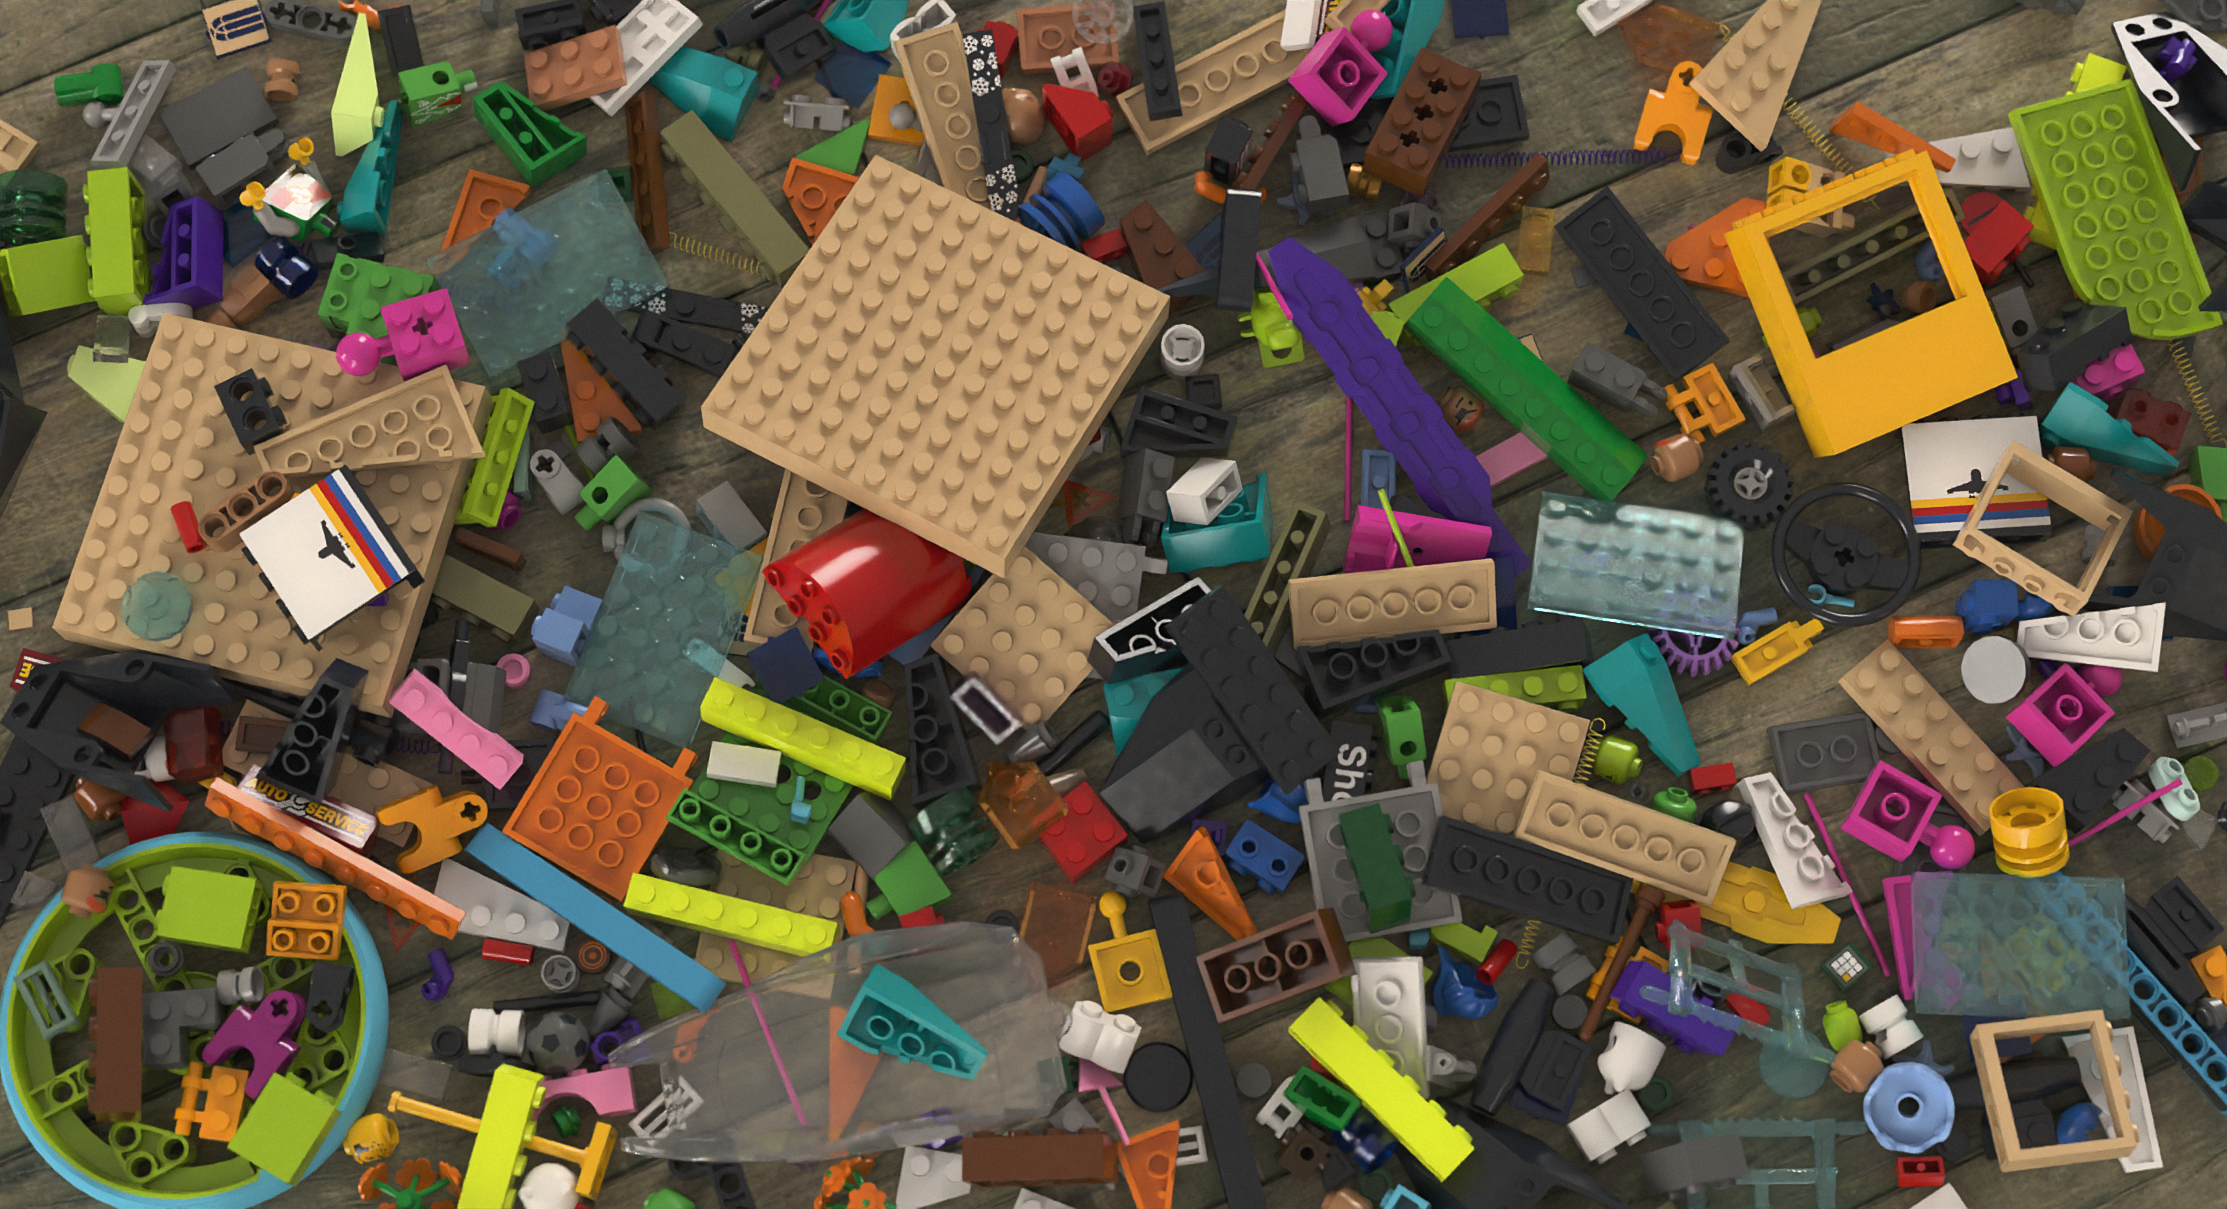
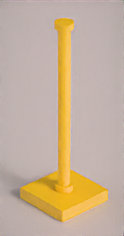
M399 1091L393 1092L388 1105V1111L393 1113L399 1110L477 1134L481 1124V1119L403 1097L402 1092ZM597 1122L590 1146L586 1147L585 1150L535 1135L530 1143H525L524 1148L580 1164L582 1171L575 1191L584 1198L597 1201L618 1132L611 1125Z

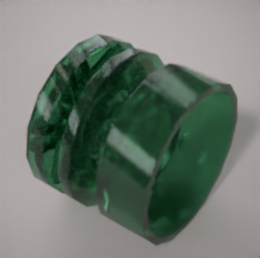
M13 170L0 174V241L13 246H23L66 238V228L64 226L67 222V216L62 212L66 209L68 200V183L65 179L56 174L36 170Z
M969 787L957 789L938 799L922 810L908 824L909 830L920 847L937 843L927 856L930 862L939 861L935 866V870L940 877L948 876L973 865L982 859L1001 839L996 829L987 830L991 826L989 817L972 821L981 810V805Z

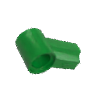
M109 63L99 64L92 67L91 72L55 77L54 91L58 104L61 107L91 102H101L106 106L120 104L124 98L121 67Z

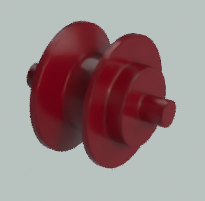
M1110 61L1103 64L1099 69L1097 86L1102 93L1111 94L1116 97L1130 89L1132 73L1126 65Z

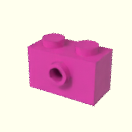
M2129 344L2126 347L2120 346L2109 351L2110 357L2102 362L2098 361L2097 358L2085 365L2086 372L2070 382L2099 399L2104 398L2107 401L2123 393V389L2134 385L2146 371L2134 348Z

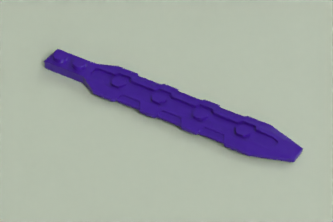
M1290 236L1268 251L1280 293L1293 314L1291 320L1307 342H1312L1336 375L1334 379L1347 397H1352L1375 429L1374 434L1387 452H1391L1413 481L1415 484L1414 489L1430 510L1443 515L1446 520L1491 527L1492 537L1485 559L1491 558L1494 561L1495 572L1504 585L1532 566L1533 563L1493 510L1489 474L1470 449H1466L1442 416L1443 411L1430 393L1426 394L1402 361L1403 356L1390 338H1385L1362 306L1363 301L1343 273Z

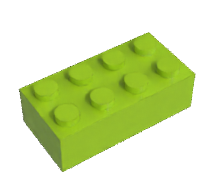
M128 167L87 171L88 183L83 184V195L86 204H89V215H85L84 219L86 232L90 235L91 246L86 248L87 262L90 267L92 266V278H88L89 295L98 302L99 308L103 309L111 320L128 318L130 309L134 306L145 305L143 304L145 293L150 294L148 243L142 235V225L146 221L145 191Z

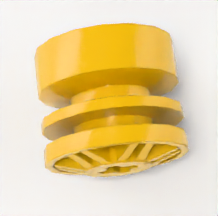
M2025 787L2002 793L1993 800L1989 807L1992 835L1994 836L1993 844L1996 865L2003 872L2014 877L2035 878L2052 874L2066 865L2070 854L2067 831L2065 829L2063 800L2056 793L2045 788Z

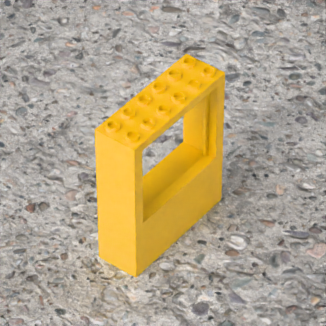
M1910 149L1853 174L1823 185V188L1821 186L1792 198L1794 205L1790 199L1762 210L1764 217H1762L1761 212L1733 222L1734 230L1724 233L1814 458L1839 454L2018 378L1927 150L1915 154L1914 149ZM1907 180L1955 300L1815 358L1767 238Z

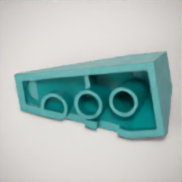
M840 0L822 25L830 36L863 52L883 51L891 46V32L904 20L909 0Z
M398 100L390 101L384 113L382 127L376 128L374 139L369 142L345 188L343 201L338 202L337 220L341 222L347 233L377 232L379 236L387 235L404 115Z
M1647 633L1625 642L1582 670L1600 699L1608 707L1614 704L1627 717L1624 723L1631 730L1638 728L1648 738V747L1677 776L1701 764L1667 663L1659 652L1658 646Z

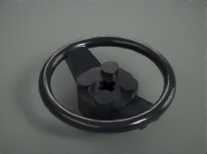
M1834 482L1806 491L1785 509L1778 520L1772 538V564L1782 590L1802 612L1829 625L1860 627L1889 617L1909 599L1919 579L1922 564L1921 544L1911 519L1889 496L1863 484ZM1854 496L1868 500L1886 511L1899 526L1907 546L1908 564L1877 552L1878 544L1875 539L1869 537L1867 533L1857 527L1831 524L1823 531L1796 520V517L1812 503L1827 497ZM1785 549L1805 564L1806 569L1808 568L1809 574L1814 580L1813 584L1823 586L1827 594L1843 597L1847 594L1855 593L1862 588L1896 593L1881 606L1862 613L1847 614L1827 610L1808 599L1795 585L1787 568ZM1834 555L1845 556L1849 563L1847 562L1844 567L1838 565L1839 559L1834 558Z

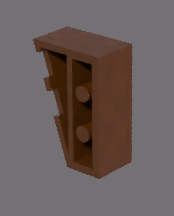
M1147 200L1120 218V230L1127 244V254L1139 282L1154 289H1159L1205 272L1204 268ZM1197 295L1170 298L1168 316Z

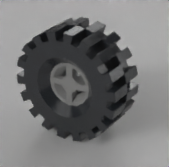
M1750 441L1748 446H1744L1743 442H1739L1732 449L1730 446L1724 449L1722 454L1718 455L1706 476L1707 480L1704 483V491L1708 492L1705 497L1706 503H1712L1713 505L1711 513L1714 516L1720 514L1723 517L1720 521L1727 526L1730 521L1735 524L1733 529L1739 531L1743 526H1746L1748 531H1755L1758 526L1764 529L1772 521L1775 522L1789 504L1794 491L1791 488L1794 483V475L1788 474L1791 469L1788 462L1783 464L1780 461L1783 455L1779 451L1775 455L1770 453L1769 451L1772 446L1764 444L1763 448L1757 447V441Z

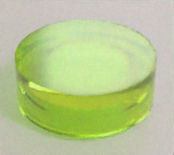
M2195 756L2183 765L2184 773L2195 792L2208 790L2218 780V768L2208 757Z

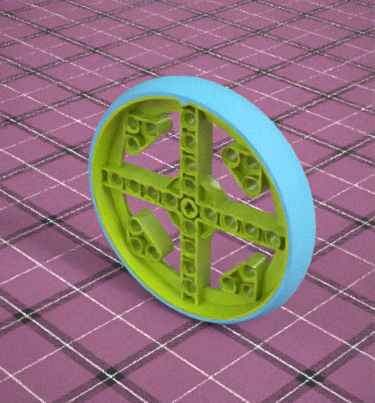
M184 832L163 835L140 841L95 862L91 866L108 871V878L114 882V889L105 912L101 914L91 913L89 919L70 914V906L61 899L62 888L39 913L23 937L12 959L4 982L0 1000V1071L10 1106L21 1129L38 1153L56 1172L76 1188L117 1209H247L293 1187L292 1185L287 1184L242 1156L212 1165L189 1167L194 1163L198 1151L193 1140L183 1135L175 1134V1132L138 1122L115 1123L109 1131L110 1145L105 1143L86 1126L75 1112L88 1104V1086H96L92 1083V1077H89V1059L57 1076L51 1040L47 1041L44 1039L13 978L44 960L48 961L80 1021L79 1024L70 1026L65 1031L74 1033L85 1026L92 1008L89 1000L90 978H97V968L104 967L103 961L98 956L79 947L90 933L114 912H116L155 988L151 993L173 991L180 984H184L185 990L217 989V974L207 971H188L185 963L183 968L171 977L159 976L149 966L148 956L151 949L156 944L165 941L157 936L158 930H155V927L154 933L149 939L141 940V930L149 924L154 926L157 909L149 893L163 888L164 879L167 874H171L172 866L235 876L246 872L249 874V878L257 879L264 885L261 902H264L265 909L263 914L257 917L255 928L262 929L267 927L268 920L272 916L273 883L275 881L336 884L317 868L308 865L303 859L289 851L280 850L274 844L243 835L223 832ZM133 894H138L137 905L133 909L126 910L125 902L127 898ZM347 896L339 959L337 961L321 960L353 965L355 968L354 983L348 998L344 1021L337 1030L328 1032L323 1039L315 1040L313 1036L315 1026L306 1018L302 1023L296 1044L301 1047L300 1052L286 1071V1074L289 1071L297 1077L303 1072L311 1071L313 1076L312 1082L303 1089L313 1095L316 1094L318 1089L337 1100L334 1107L342 1111L341 1116L300 1181L314 1172L337 1150L347 1137L349 1128L363 1114L376 1087L384 1062L388 1040L389 1003L382 962L373 937L362 916ZM169 954L170 960L168 965H170L173 961L172 954ZM273 956L257 965L264 977L265 991L263 999L252 1003L240 1000L237 1004H233L231 1010L225 1013V1022L244 1003L256 1011L271 992L277 990L291 992L311 981L316 961L308 958ZM84 959H89V970L85 974L78 975L77 967L79 963ZM295 962V974L290 978L283 979V967L288 963ZM41 971L38 974L44 986H46L47 980ZM31 978L25 980L49 1028L51 1025L54 1026L55 1024ZM53 991L49 992L48 994L61 1017L63 1010ZM142 1013V1065H141V1074H143V1073H145V1072H147V1071L150 1070V1068H148V1067H146V1066L143 1065V1013ZM322 1013L318 1014V1016L323 1020L325 1015ZM219 1030L189 1032L190 1062L204 1064L202 1079L211 1080L213 1066L239 1069L233 1058L238 1050L222 1064L209 1065L203 1061V1050ZM338 1053L343 1054V1066L338 1070L331 1071L329 1067L331 1057ZM188 1068L168 1069V1071L187 1076ZM71 1085L73 1089L72 1096L68 1101L62 1103L59 1097L60 1092L65 1086ZM247 1095L245 1106L249 1112L256 1101ZM134 1129L136 1139L132 1145L125 1147L122 1141L123 1136L128 1130ZM182 1142L184 1153L179 1159L173 1160L170 1150L174 1144ZM150 1160L152 1170L148 1176L141 1178L138 1168L143 1161Z

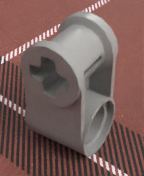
M543 449L537 451L532 456L530 469L550 502L562 516L584 501L579 494L585 487L574 473L569 471L555 452ZM545 462L547 465H551L552 472L547 473V471L542 470L541 465Z

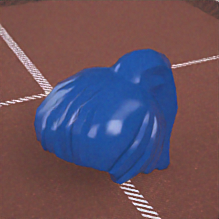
M1270 777L1263 782V788L1259 790V799L1250 801L1247 806L1259 810L1271 818L1297 824L1301 823L1298 807L1308 805L1303 783L1288 795H1285Z
M1439 945L1437 948L1440 957L1439 967L1431 985V1003L1436 1007L1437 1013L1447 1017L1459 1016L1465 1019H1480L1492 1012L1498 1004V993L1494 988V984L1485 985L1477 979L1476 971L1472 967L1455 962L1445 947Z

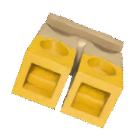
M1786 156L1769 167L1767 194L1772 196L1767 198L1766 209L1790 199L1794 205L1792 198L1821 186L1823 188V185L1845 177V173L1839 171L1833 173L1829 169ZM1843 207L1792 229L1801 230L1803 233L1824 239L1831 234L1845 235L1853 231L1855 217L1852 214L1844 213Z

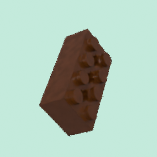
M1421 47L1365 152L1363 172L1424 197L1478 94L1482 73Z
M1334 907L1314 910L1196 956L1219 1024L1238 1020L1357 974ZM1307 951H1308V959H1307V957L1305 956V952H1307Z
M98 967L97 978H90L89 985L90 1006H97V1014H89L90 1041H96V1050H89V1077H96V1086H88L89 1113H96V1123L141 1121L142 967Z
M1094 1127L1078 1128V1134L1065 1132V1129H1043V1135L1030 1134L1029 1130H1009L1008 1136L1005 1137L1003 1135H995L994 1131H974L973 1138H962V1182L978 1188L1118 1184V1141L1107 1136V1132L1100 1131V1128Z

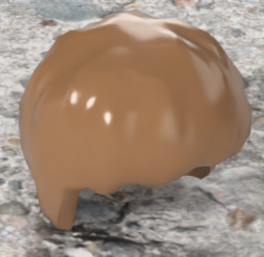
M1019 88L1002 89L1010 143L1023 146L1037 141L1038 136L1044 132L1043 126L1047 123L1045 108L1029 90Z

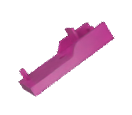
M1357 506L1342 561L1344 574L1407 567L1384 509ZM1393 511L1414 566L1485 559L1492 537L1491 527ZM1415 548L1422 549L1419 553L1413 552Z

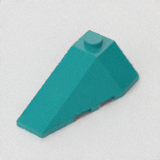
M1390 0L1380 10L1389 18L1392 24V37L1386 47L1380 51L1373 52L1374 59L1388 74L1371 95V98L1375 100L1396 96L1421 47L1425 49L1440 22L1445 0Z
M681 46L648 80L656 89L663 92L679 110H682L684 113L693 110L714 136L730 143L733 141L760 90L757 72L728 59L685 46Z
M2069 382L2053 401L2038 426L2040 442L2052 450L2056 446L2083 447L2088 450L2090 459L2163 477H2168L2180 463L2150 438H2138L2133 434L2130 422L2125 418L2120 420L2114 419L2106 412L2109 407L2107 404L2072 382Z
M877 963L863 983L836 1034L867 1053L879 1055L880 1052L898 1056L900 1062L910 1064L913 1060L929 1064L932 1070L972 1081L989 1053L910 982Z

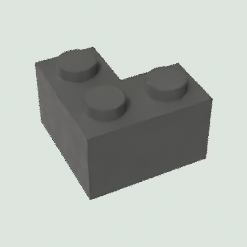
M216 988L142 993L143 1065L154 1071L189 1068V1032L219 1030L225 1023V1005L220 1002Z
M1739 1133L1684 1141L1640 1155L1650 1197L1665 1195L1666 1201L1687 1197L1686 1190L1688 1195L1708 1191L1709 1184H1714L1715 1190L1736 1186V1178L1749 1175Z

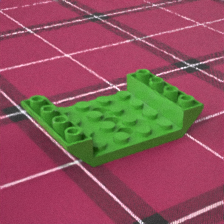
M776 649L771 650L756 674V688L753 689L752 693L877 746L880 745L893 716L892 711ZM726 732L720 741L722 743L767 749L729 732ZM781 755L779 769L787 770L791 777L785 783H776V788L707 778V762L689 791L683 789L667 814L666 820L788 886L807 867L826 836L828 827L835 821L856 786ZM798 776L805 777V786L814 785L821 792L816 799L808 800L804 798L803 800L804 803L812 805L811 814L806 825L790 819L791 804L796 794V780Z

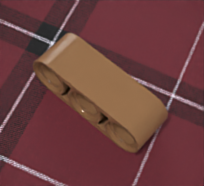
M274 470L264 472L205 514L198 524V532L214 551L227 552L243 541L239 535L241 532L289 502L295 491L280 472ZM282 486L281 491L277 495L269 496L272 488ZM253 506V510L249 515L240 517L241 512L246 507ZM225 527L220 536L212 538V534L217 528Z

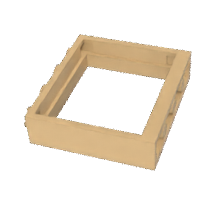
M2013 440L1999 457L1953 545L1962 550L1966 555L1976 558L1991 567L1999 575L2006 576L2021 585L2026 591L2036 594L2053 604L2058 610L2074 616L2088 602L2133 511ZM2005 473L2105 531L2076 588L1976 529Z
M2103 1010L1976 1025L1969 1037L2001 1172L2129 1157L2139 1143V1133L2136 1124L2131 1123L2129 1117L2130 1097L2127 1089H2122L2119 1077L2122 1073L2121 1061L2119 1056L2113 1053L2111 1045L2113 1030L2110 1022L2105 1021ZM2089 1029L2116 1138L2021 1150L1995 1040Z

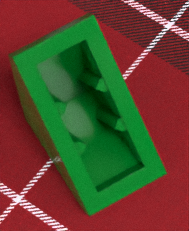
M1302 1065L1283 1092L1284 1097L1316 1126L1339 1131L1344 1130L1362 1104L1361 1099Z

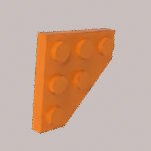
M792 157L782 190L811 246H813L860 177Z
M1746 197L1742 198L1669 242L1665 248L1664 258L1686 285L1749 298L1724 233L1734 230L1732 223L1758 212H1761L1762 217H1764L1762 210L1766 209L1767 202Z

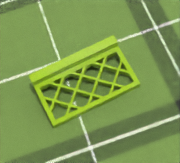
M510 388L501 389L499 395L491 396L493 404L486 423L488 427L484 430L480 441L486 457L477 458L473 463L467 482L469 489L463 494L454 525L480 523L488 528L496 527L535 403Z

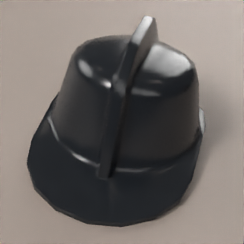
M1724 800L1707 809L1694 820L1695 825L1736 840L1729 861L1754 844L1759 835L1751 813L1752 807L1749 803L1744 805L1736 800Z

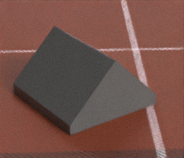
M868 791L858 794L827 829V833L873 880L910 843L916 841L918 844L924 839V836L889 800Z

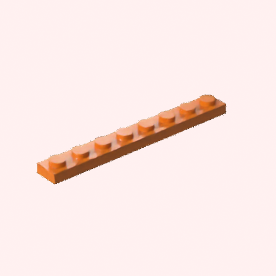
M218 777L210 786L204 806L211 809L216 815L226 817L241 825L247 832L265 838L280 850L289 851L305 860L308 865L320 868L335 876L341 883L351 885L366 893L372 900L382 902L397 910L402 916L414 919L427 926L437 935H443L453 940L459 931L466 914L465 911Z

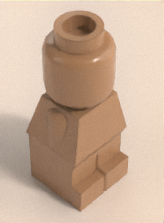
M250 264L232 283H229L223 295V301L219 303L223 309H215L203 322L238 329L237 323L244 326L263 315L264 310L272 302L276 303L283 294Z

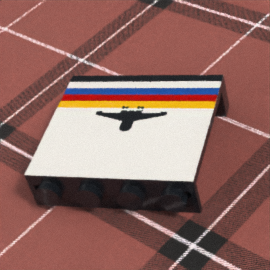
M2011 413L2006 415L2005 418L1978 415L1972 417L1971 420L1958 421L1957 417H1944L1939 419L1938 422L1925 423L1923 419H1919L1897 430L1895 439H1902L1911 521L1917 531L1921 550L1956 548L1953 543L1999 457L2013 440L2042 457L2037 416H2025L2024 413ZM2005 473L1976 529L2003 545L2044 542L2052 533L2048 499L2046 496Z
M347 465L333 472L239 534L247 545L241 549L252 566L258 563L263 570L258 575L269 592L276 590L281 597L275 601L287 619L293 616L298 623L293 629L304 645L311 642L318 652L323 649L317 641L319 636L407 579L412 588L415 589L426 582Z

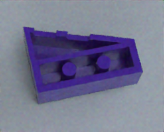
M199 196L171 205L160 245L164 249L159 264L153 265L151 274L155 276L151 294L145 293L143 304L184 303L191 306L193 310L223 301V211Z
M1630 960L1609 996L1620 1003L1618 1009L1633 1018L1639 1016L1647 1022L1645 1027L1661 1037L1667 1035L1675 1041L1673 1046L1684 1054L1691 1056L1693 1053L1723 1056L1743 1019L1734 1013L1732 1016L1720 1014L1711 1007L1713 1004L1712 1000L1705 996L1701 1000L1682 988L1683 983L1645 961Z

